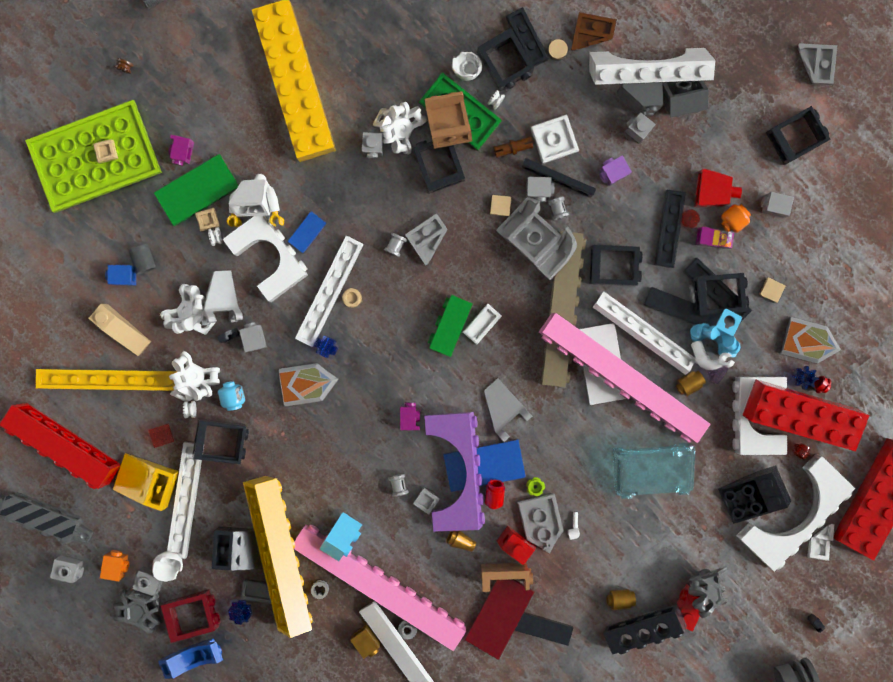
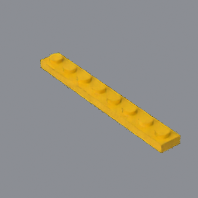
M36 369V388L173 391L175 384L173 379L170 380L169 375L177 373V371Z

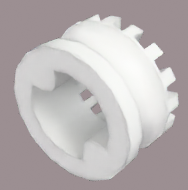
M497 90L487 104L493 105V109L496 110L505 95H500Z
M216 227L215 230L208 229L211 245L215 246L216 243L222 244V235L219 227Z
M185 401L183 403V408H185L183 409L185 411L183 412L184 418L189 416L195 418L197 412L196 402L191 401V403H188V401Z

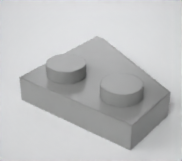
M799 43L798 51L812 85L832 86L834 83L837 45Z
M436 213L405 234L425 265L429 264L447 232V228Z

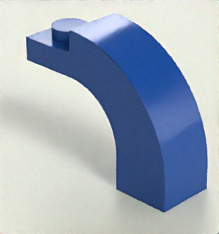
M209 639L178 650L160 659L158 662L164 678L173 679L200 665L221 662L223 660L221 655L222 649L214 639Z

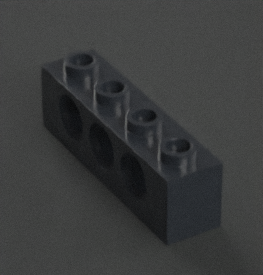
M678 604L608 625L603 634L612 655L617 653L621 655L633 648L642 649L650 643H662L670 637L674 639L679 638L685 633L687 625ZM663 623L668 628H662L659 624ZM641 629H646V630H648L650 633H649V634H646V633L642 632ZM624 634L630 635L632 639H627Z

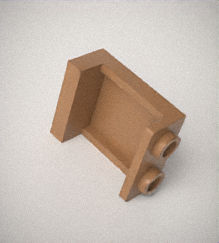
M452 92L447 95L432 96L425 99L434 149L472 141L463 92Z
M521 563L481 564L482 591L490 592V580L523 579L525 590H530V585L533 584L531 568H528L527 563L524 565Z

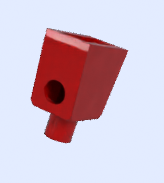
M702 169L698 171L694 207L727 206L730 204L731 198H741L742 187L732 186L733 177Z
M508 525L496 540L503 551L522 565L527 562L537 548Z

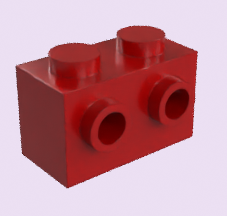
M686 583L680 592L677 604L687 625L686 629L693 632L700 616L698 614L699 610L694 609L692 602L700 596L690 595L688 590L691 585Z

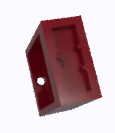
M210 589L168 600L161 605L171 643L213 632L219 627L221 623L220 615L215 611V597L210 593ZM202 600L209 625L182 632L175 607Z

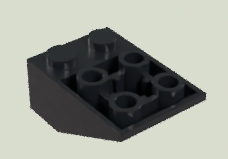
M776 465L759 470L718 488L733 524L786 509L791 502V498Z
M220 526L216 528L213 537L212 569H263L254 529Z

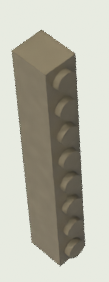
M572 232L577 242V248L569 261L553 277L549 316L551 313H557L573 326H576L577 315H574V310L579 304V296H576L577 288L581 286V277L578 276L579 269L583 268L584 258H581V250H585L586 239H583L582 233ZM553 342L552 344L545 343L541 384L565 387L566 383L569 384L570 372H567L568 364L572 363V356L570 354L566 356L558 351L557 348L559 346Z

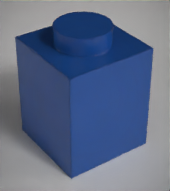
M108 265V270L105 271V279L108 281V285L136 286V270L132 265Z

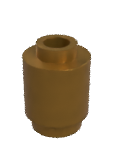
M692 371L677 380L676 388L680 395L684 394L687 397L703 388L706 381L700 371Z
M629 589L613 590L606 596L607 606L611 607L612 610L631 609V607L636 606L634 591H629Z

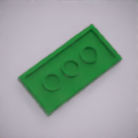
M442 72L421 98L419 104L426 109V98L447 95L452 92H463L472 134V141L467 143L478 151L502 120Z
M218 154L154 192L173 226H176L195 215V213L202 211L234 192L239 185L222 156Z

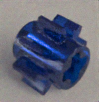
M325 335L322 339L317 338L314 344L317 347L316 353L325 358H329L330 354L335 356L339 348L335 346L337 341Z
M804 366V370L796 368L797 373L792 376L797 381L794 385L800 386L802 384V389L807 390L808 385L815 387L814 382L819 380L815 375L817 370L809 371V366ZM804 374H807V375H808V376L806 377L807 381H804V379H805Z
M246 600L232 602V606L228 610L229 620L235 621L234 623L237 625H242L243 622L248 623V619L252 615L251 604H246Z

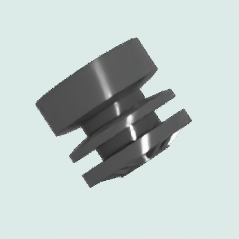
M807 657L802 658L800 662L798 660L793 661V669L788 663L774 667L776 682H820L813 664Z

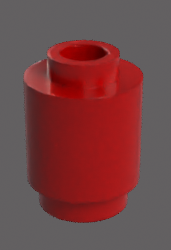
M493 479L486 485L485 505L490 509H498L504 504L505 486L502 481Z

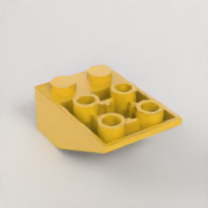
M125 453L113 490L142 505L163 511L168 508L179 471Z

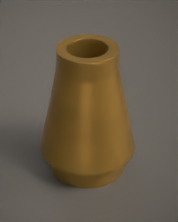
M450 531L446 540L450 547L470 552L476 546V541L461 531Z

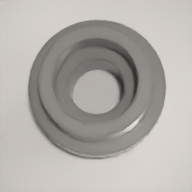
M404 620L398 626V633L403 639H412L417 633V628ZM409 627L411 632L406 633L404 628Z

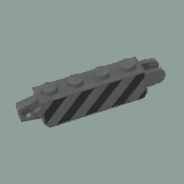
M19 492L8 496L0 495V516L4 517L5 521L20 523L25 529L38 530L41 535L56 537L59 542L65 544L73 541L90 542L93 531L82 525V517Z

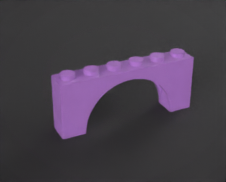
M474 412L424 416L426 435L438 436L453 444L462 455L467 471L465 488L459 499L448 507L436 509L432 512L433 532L479 530L482 524L485 523L484 512H481L483 494L480 493L479 487L482 485V476L478 474L480 455H477L476 449L479 446L478 435H475L477 417L474 416Z

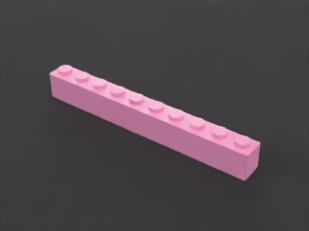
M551 313L540 329L539 333L543 335L541 338L549 344L553 342L559 346L557 348L558 351L566 356L567 354L573 356V361L581 367L583 365L587 366L589 373L597 378L601 376L605 379L604 383L612 389L616 387L620 390L619 394L628 400L631 398L636 401L635 406L643 411L645 409L650 411L652 418L657 421H664L666 423L665 427L672 432L678 431L681 434L680 438L684 441L698 443L710 426L709 422L557 313Z
M305 525L294 541V549L450 650H455L466 632L463 621L456 617L454 619L451 618L446 610L441 607L437 609L429 599L425 597L420 598L415 595L416 592L412 588L401 586L399 580L392 576L390 578L383 574L384 571L377 566H370L365 558L362 556L356 557L351 553L352 551H350L347 557L343 555L340 561H337L320 550L328 535L320 534V530L313 525Z

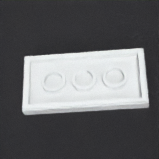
M615 323L579 329L621 359ZM583 365L589 405L626 399L619 394V389L616 387L610 388L604 383L605 379L601 376L598 378L588 372L589 368Z

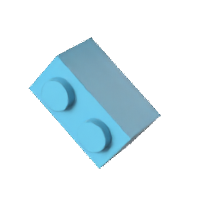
M343 512L321 545L320 550L337 561H340L343 555L347 557L353 548L350 546L351 542L355 543L361 535L359 529L362 524Z

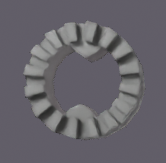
M317 580L311 588V594L317 599H323L329 592V585L324 580ZM317 585L318 587L324 586L325 593L319 592L317 594L315 587Z

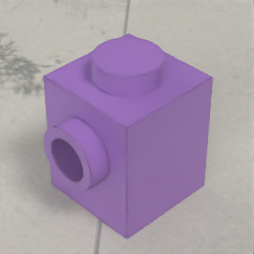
M622 155L615 160L612 157L603 162L604 166L600 169L601 173L599 175L602 181L610 186L631 174L632 171Z

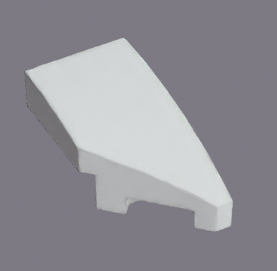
M829 524L809 539L807 558L829 560L830 541H833L834 524Z

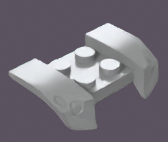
M527 197L496 231L528 258L543 275L551 280L569 261L577 248V242L568 226L561 235L538 215L540 201Z

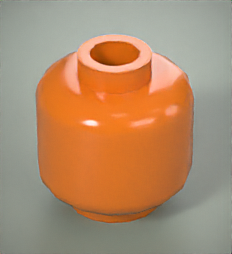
M733 204L722 213L721 218L723 222L721 225L728 232L738 233L750 223L749 217L751 214L742 204L739 206Z

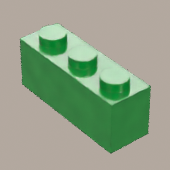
M451 295L450 298L446 297L442 307L445 309L443 316H438L435 324L438 329L435 334L431 333L428 344H431L430 349L451 357L473 303Z

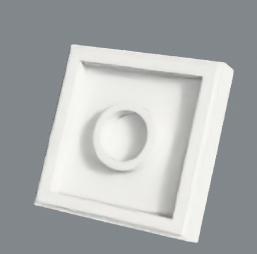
M567 115L530 127L542 164L579 152Z

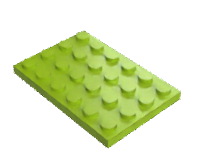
M134 100L25 140L53 213L162 173ZM110 139L114 140L118 159L98 163L93 144Z

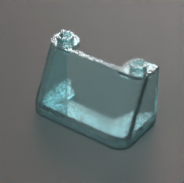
M679 443V447L671 445L637 449L612 448L615 491L617 495L621 496V499H631L633 495L678 492L679 495H688L690 491L694 490L695 445Z

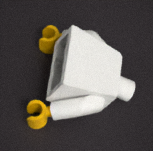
M256 174L254 180L241 181L238 188L230 195L229 213H231V216L226 220L229 226L240 227L242 225V220L237 216H268L270 212H272V216L269 221L273 226L276 227L275 221L277 218L280 225L284 224V219L278 215L280 209L273 187L268 184L264 175Z

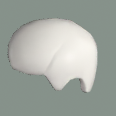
M461 52L456 58L452 59V69L455 75L462 81H470L481 73L482 61L473 52Z
M168 551L157 555L152 564L153 577L158 581L164 582L176 579L177 573L182 571V558L175 552Z

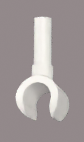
M573 512V529H568L569 539L571 540L577 539L580 536L577 525L578 512Z

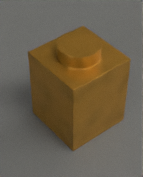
M368 624L351 636L350 641L363 659L378 653L380 641Z

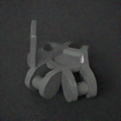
M727 567L711 571L703 569L700 571L699 576H691L689 578L691 587H689L688 593L692 596H700L692 602V606L694 609L699 610L698 614L701 618L709 616L716 607L727 603V598L722 596V592H725V587L720 586L721 581L717 576L728 570Z
M133 586L128 591L126 589L121 591L122 602L113 604V609L116 610L114 621H123L140 627L147 633H152L155 630L154 627L162 623L161 617L154 614L161 610V605L163 604L159 601V593L155 596H150L132 589ZM149 602H151L154 607L150 610H148L146 605Z

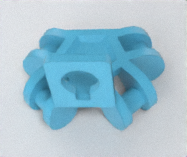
M724 309L716 326H710L706 323L693 326L690 330L691 339L694 342L702 341L705 338L714 340L718 344L719 355L726 352L731 354V357H735L740 351V343L736 340L734 334L742 317L728 309ZM726 316H731L734 319V325L727 329L725 328L724 319Z

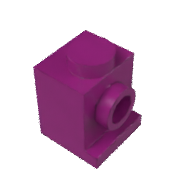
M171 135L170 139L173 140V144H170L169 147L171 163L178 166H183V163L190 164L194 142L189 138Z
M405 402L404 406L400 407V430H420V425H416V422H420V410H416V402Z

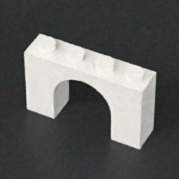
M269 215L253 216L226 236L223 241L236 256L242 254L252 245L262 241L271 242L277 247L280 253L278 269L257 286L268 302H272L308 276L306 273L308 268L302 260L297 261L294 256L296 252L291 245L286 246L283 242L285 237L279 229L275 231L272 227Z
M735 377V381L732 384L733 392H735V400H733L732 404L733 411L735 412V419H733L732 424L735 431V438L733 439L735 453L740 455H787V435L759 434L751 427L749 420L743 416L755 379L787 388V377Z

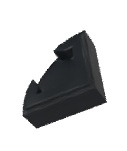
M234 328L217 336V339L220 343H226L239 336L240 332L238 328Z
M810 614L807 617V620L818 633L826 629L820 619L814 614Z

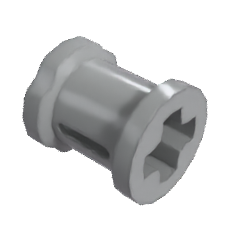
M564 197L548 201L554 215L552 217L553 220L569 216V212H566L563 202L565 200Z
M391 233L390 242L384 248V251L400 257L399 252L407 239Z
M404 474L388 477L392 485V497L409 493L405 486Z

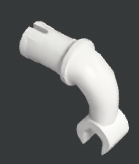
M701 341L691 344L696 358L695 363L705 370H716L723 366L729 368L735 363L732 360L725 362L726 358L732 356L729 353H722L719 359L711 360L710 356L706 354Z

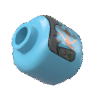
M234 381L223 383V387L218 390L220 405L226 408L227 411L239 409L245 402L243 387L240 384H235Z

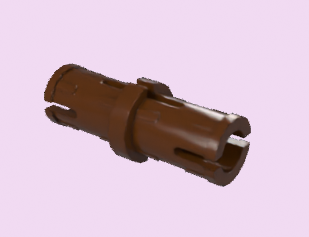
M531 136L516 141L509 140V143L493 146L494 152H496L495 157L498 158L508 154L515 155L519 151L532 149L533 143L525 144L532 141Z

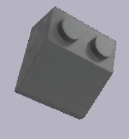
M703 80L662 82L663 101L670 118L689 113H698L708 109L709 89Z
M662 82L622 83L617 91V97L636 114L641 112L646 117H650L663 106Z

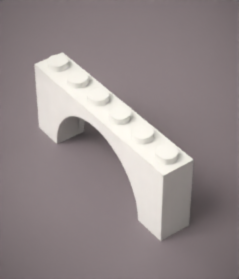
M687 48L682 56L652 61L620 58L612 55L609 51L590 52L589 72L595 85L714 80L715 59L705 48Z
M815 454L802 467L812 482L814 499L808 516L800 525L786 532L770 533L758 529L749 522L736 535L774 572L784 566L785 560L789 556L797 553L798 547L812 537V533L816 528L824 525L825 519L829 515L834 514L839 509V505L852 496V491L855 489L820 455Z

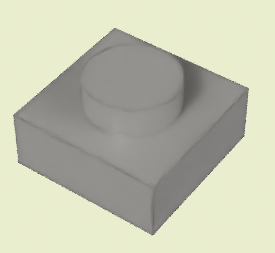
M424 487L413 504L429 515L440 498Z

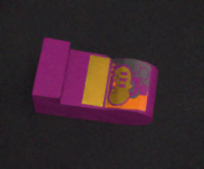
M700 227L697 229L695 245L732 249L734 233L709 227Z

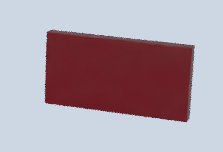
M515 579L497 580L466 641L499 660L535 591L531 588L530 590H525L524 584Z

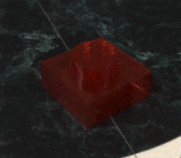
M169 423L149 429L154 448L174 442Z

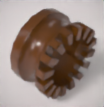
M117 58L118 64L114 65V68L120 71L122 69V72L131 74L130 68L134 64Z

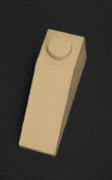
M100 304L88 318L102 331L137 356L151 343L147 337L108 304Z

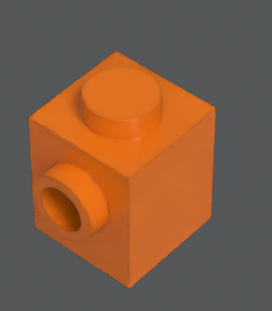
M111 550V552L103 556L100 578L118 582L123 579L129 569L128 555L122 554L120 550Z

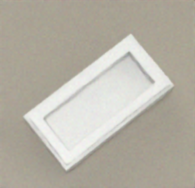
M487 303L463 333L475 344H478L502 315Z

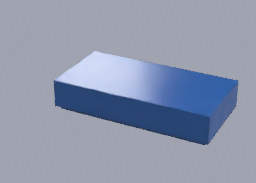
M310 212L288 242L304 254L327 223L313 212Z

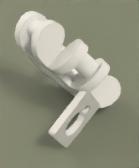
M403 102L400 103V106H390V109L381 108L373 126L379 127L380 132H383V143L392 142V151L399 154L403 152L409 155L412 150L409 138L414 128L423 125L427 118L422 116L419 107L409 109L408 103ZM384 114V119L379 122L381 116ZM414 117L415 120L411 123L409 118Z
M182 284L179 288L182 302L178 308L164 310L160 313L161 319L164 320V327L166 329H173L176 334L182 333L184 330L191 331L194 329L206 335L215 323L201 328L202 304L205 303V297L200 295V290L197 286Z
M185 351L180 354V358L172 361V365L177 373L169 375L170 380L173 379L175 384L174 390L171 391L170 395L188 402L192 399L199 401L204 396H212V390L209 385L220 384L218 379L220 368L204 369L192 363L191 356ZM204 374H210V379L204 380Z

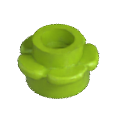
M538 477L528 480L526 484L527 492L530 495L540 496L545 489L544 482Z

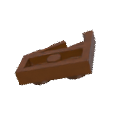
M579 12L571 51L612 40L617 19Z

